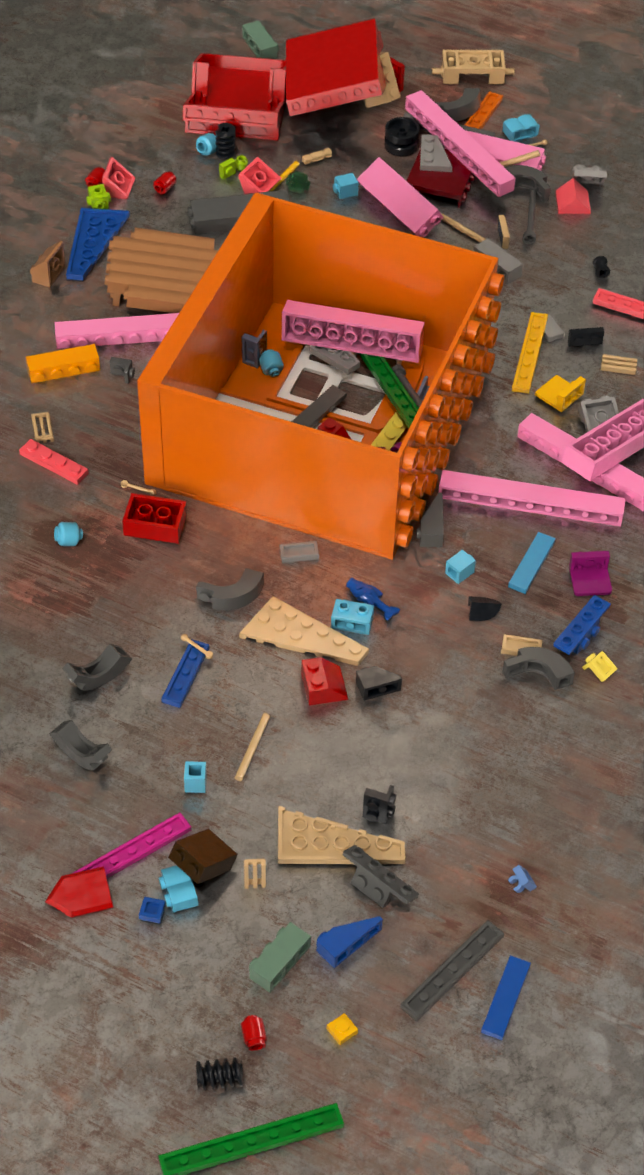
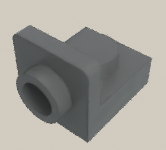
M111 357V374L124 376L125 383L129 384L130 379L135 374L132 360Z

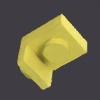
M603 651L598 654L593 652L585 659L587 663L582 666L584 670L590 668L601 682L605 681L618 669Z

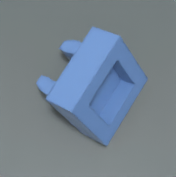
M517 865L512 869L515 875L511 876L508 881L511 884H514L516 881L519 882L518 886L514 888L515 892L520 893L524 888L531 892L537 887L528 871L521 865Z

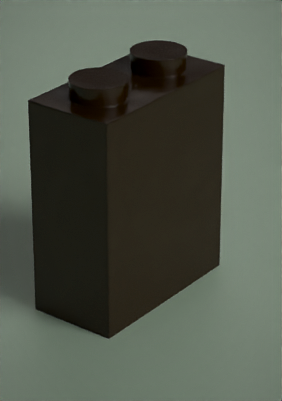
M208 828L175 841L168 858L199 884L230 871L238 854Z

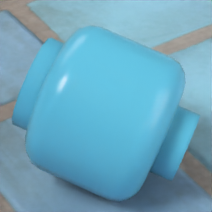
M206 133L197 138L196 148L201 155L208 156L216 152V136L213 133Z
M269 349L261 354L259 363L263 374L270 375L271 377L279 375L284 368L280 353Z
M60 522L54 529V539L60 546H76L79 540L83 538V530L79 529V525L76 522Z

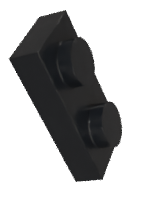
M604 328L569 329L568 346L603 344Z

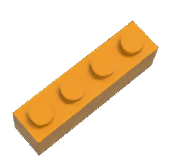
M95 344L26 356L31 384L100 371L99 356Z

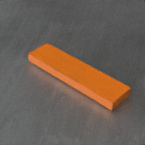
M489 91L482 100L477 112L468 119L464 126L482 129L503 101V96Z

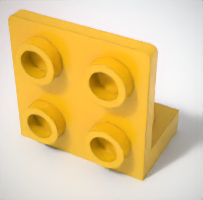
M555 375L535 391V396L558 411L563 412L584 394L586 379L580 376L575 381L573 380L569 383L562 377Z

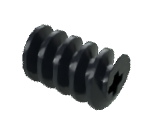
M221 123L215 131L216 155L221 159H228L236 153L235 127L230 123Z
M236 1057L233 1058L232 1064H229L227 1058H224L222 1065H220L218 1059H215L213 1066H211L209 1060H206L204 1067H202L200 1061L196 1062L197 1086L201 1084L203 1090L207 1089L208 1083L211 1084L213 1089H216L217 1082L220 1083L222 1088H225L226 1081L229 1082L231 1088L234 1087L236 1080H238L240 1087L244 1084L242 1060L239 1064Z

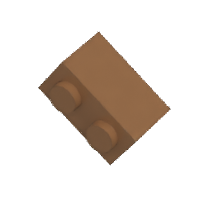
M59 241L47 248L39 256L38 261L31 266L32 282L50 288L66 268L63 241Z

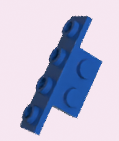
M594 595L556 639L553 646L568 655L572 652L578 655L582 649L585 650L590 643V639L596 637L599 633L600 618L610 607L611 603Z

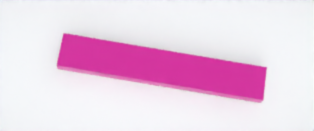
M179 812L73 873L104 866L106 877L109 878L192 831L191 826Z

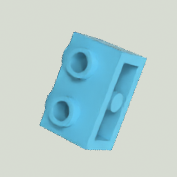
M336 599L331 616V628L369 635L373 621L374 605Z

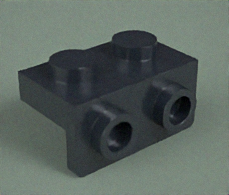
M389 786L387 794L366 788L362 817L372 822L386 824L388 818L393 817L396 808L394 803L397 794H394V786Z

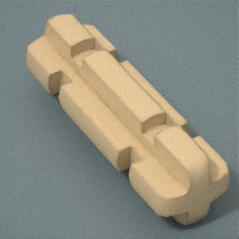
M326 148L323 151L310 153V155H303L302 162L307 165L311 161L313 163L332 157V151L330 148Z

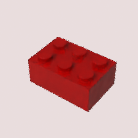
M131 493L122 520L124 536L179 544L187 517L186 501Z

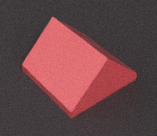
M111 157L102 177V184H104L106 192L110 193V198L126 200L136 177Z
M259 157L254 159L238 175L244 194L268 192L281 180V177Z
M572 178L555 191L558 214H591L588 190L576 179Z

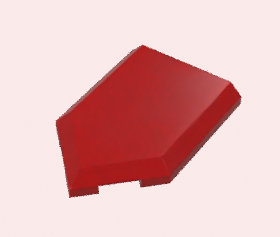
M104 866L61 876L45 900V903L55 907L70 918L113 908Z

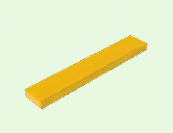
M531 312L512 385V392L530 393L548 314Z

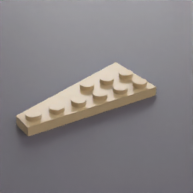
M274 596L239 633V638L256 639L258 643L268 642L275 644L279 648L300 653L310 652L322 658L327 656L334 658L335 661L359 666L369 654V648Z
M278 806V864H353L342 855L344 850L353 845L362 848L365 853L379 861L380 864H405L404 841L383 835H371L366 830L359 829L357 831L348 828V825L320 817H308L302 812L296 811L294 813L285 810V807Z

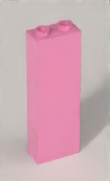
M466 131L499 163L539 150V157L514 165L530 166L542 171V165H545L546 156L544 155V148Z
M380 157L357 178L361 187L413 235L424 238L444 218L434 205Z

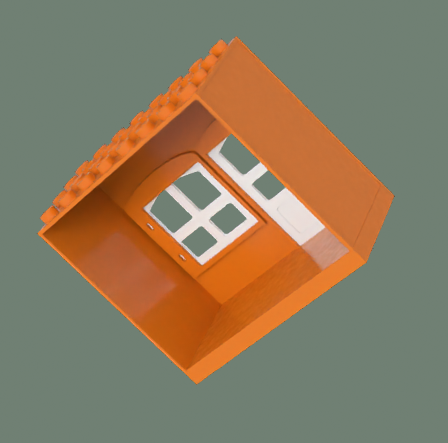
M255 192L137 380L145 484L393 560L399 546L408 548L414 530L413 526H409L411 521L420 522L426 506V500L422 498L424 494L432 496L438 481V475L434 474L436 468L445 470L450 456V449H446L447 445L456 446L462 429V425L458 424L459 420L468 421L471 415L473 401L469 399L471 396L479 397L484 385V377L481 376L482 372L490 374L492 371L495 354L488 352V348L493 349L498 336V328L492 327L491 322L496 323L501 310V302L495 301L494 295H500L505 278L504 275L497 273L499 258ZM287 300L425 322L423 350L419 362L396 359V365L403 366L406 371L405 377L416 393L425 376H429L428 386H430L410 428L407 427L396 441V443L402 442L397 453L392 452L391 449L389 451L371 445L397 411L375 378L355 372L347 375L333 366L310 360L312 354L309 353V347L312 345L282 341V311ZM263 330L267 331V350L272 349L279 352L284 364V368L279 375L271 377L270 375L263 374L261 366L255 368L242 363V336L245 333L258 337ZM303 371L328 377L319 396L332 385L339 388L342 382L385 394L379 404L366 415L356 414L335 407L313 428L291 422L314 402L291 395ZM330 417L344 426L351 439L317 430V427Z

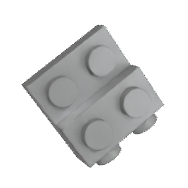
M577 164L571 169V179L574 178L579 183L603 184L607 178V171L599 165L585 167V165Z
M602 396L595 400L590 398L584 399L577 407L586 432L619 413L615 396Z

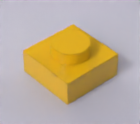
M345 1013L327 1024V1030L339 1045H342L358 1034V1028Z

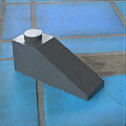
M442 493L437 494L422 517L420 528L416 529V539H420V547L443 546Z

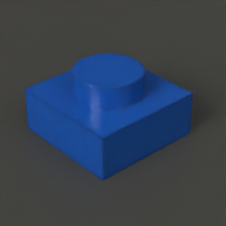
M144 896L139 919L160 923L166 906L165 901Z

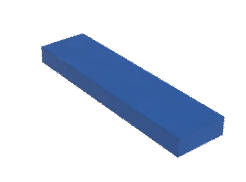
M191 639L200 647L209 651V644ZM190 643L161 698L162 703L178 708L181 707L205 659V654Z
M510 955L481 1033L503 1040L529 971L530 962Z

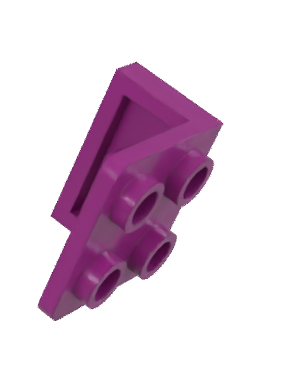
M609 551L571 552L569 571L574 595L592 596L610 595L612 593L608 572Z

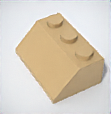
M381 52L379 54L387 86L382 95L364 99L366 108L389 103L401 97L388 52Z

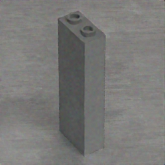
M287 190L260 193L290 202ZM254 193L190 200L188 216L192 217L190 218L191 228H194L195 234L232 230Z

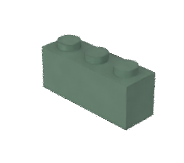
M259 20L242 25V38L257 58H277L279 46Z
M292 922L286 927H282L272 943L268 942L262 954L251 961L249 965V978L271 993L311 947V936Z

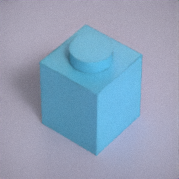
M353 173L336 176L333 191L337 193L339 199L358 195L359 182Z
M461 550L446 561L445 574L459 584L474 573L476 560L472 555Z
M185 761V792L205 793L207 779L206 762Z

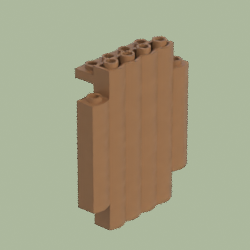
M136 227L134 232H131L130 238L113 236V241H109V250L112 252H108L107 262L110 263H107L106 273L109 275L105 276L104 284L108 285L107 292L110 293V298L113 299L112 306L119 307L120 296L123 294L124 300H127L126 307L180 313L218 250H214L215 238Z

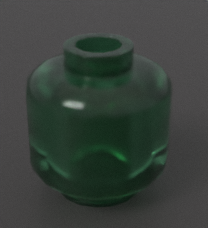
M293 171L288 175L286 186H288L289 191L303 194L305 190L308 191L311 181H308L307 174Z

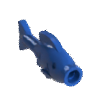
M354 578L347 582L346 587L350 589L358 602L376 606L384 612V617L387 621L399 613V608L389 607L379 599L383 593L376 587Z

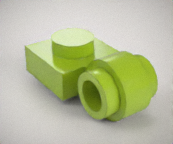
M239 155L235 160L230 158L220 163V177L224 180L236 174V169L243 171L248 166V159L244 155Z

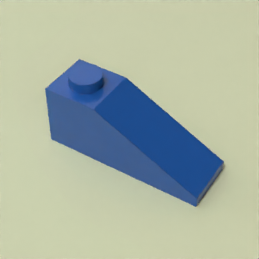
M378 916L333 927L328 932L325 931L319 935L316 951L335 968L382 930L383 919Z

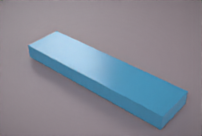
M540 532L537 533L512 576L508 588L526 594L552 549L556 538Z

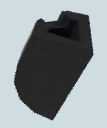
M469 596V620H489L497 615L502 604L490 598Z

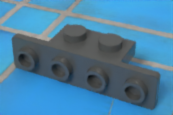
M353 845L344 850L342 855L357 866L351 884L382 908L388 905L393 894L405 904H409L418 898V892L399 879L396 874L382 866L379 861L365 853L362 848Z

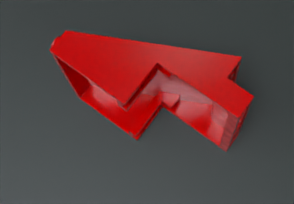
M375 18L286 40V103L290 116L383 94L387 85L379 54L384 45L381 32H378Z
M200 53L193 62L192 94L183 104L185 133H213L215 135L219 124L230 123L235 127V137L278 140L286 102V60Z

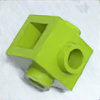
M104 184L87 187L88 196H86L88 206L91 205L93 209H109L108 202H111L110 193L106 192Z

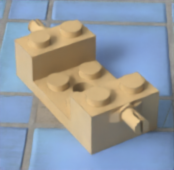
M443 50L441 68H432V74H441L443 84H458L459 74H488L489 84L497 85L504 84L505 75H514V68L505 67L504 50Z

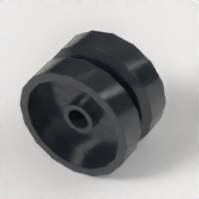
M407 117L390 119L385 125V149L396 156L414 154L419 147V124Z

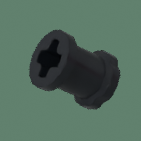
M604 256L596 257L592 262L596 268V276L598 278L608 277L610 275V268L607 266V258Z

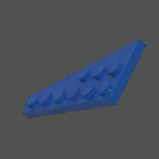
M93 208L80 209L66 273L67 279H85L109 246V241L113 240V236L117 235L130 217V211Z

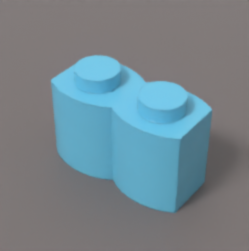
M525 114L518 118L505 120L502 131L510 141L519 142L524 138L529 139L537 136L540 125L530 114Z
M177 865L162 869V876L158 877L161 890L165 889L167 893L164 895L167 907H171L174 913L198 906L197 895L191 878Z

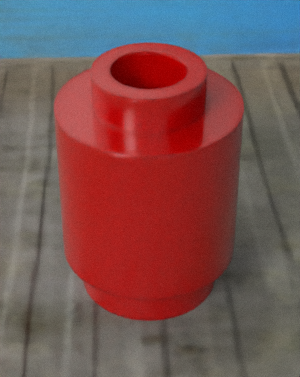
M102 167L94 168L85 179L86 185L89 187L102 184L105 169Z
M170 171L164 172L153 182L155 191L165 194L175 185L176 176Z
M257 1015L245 1017L244 1021L241 1022V1028L248 1050L257 1051L265 1048L267 1037L263 1019L257 1017Z

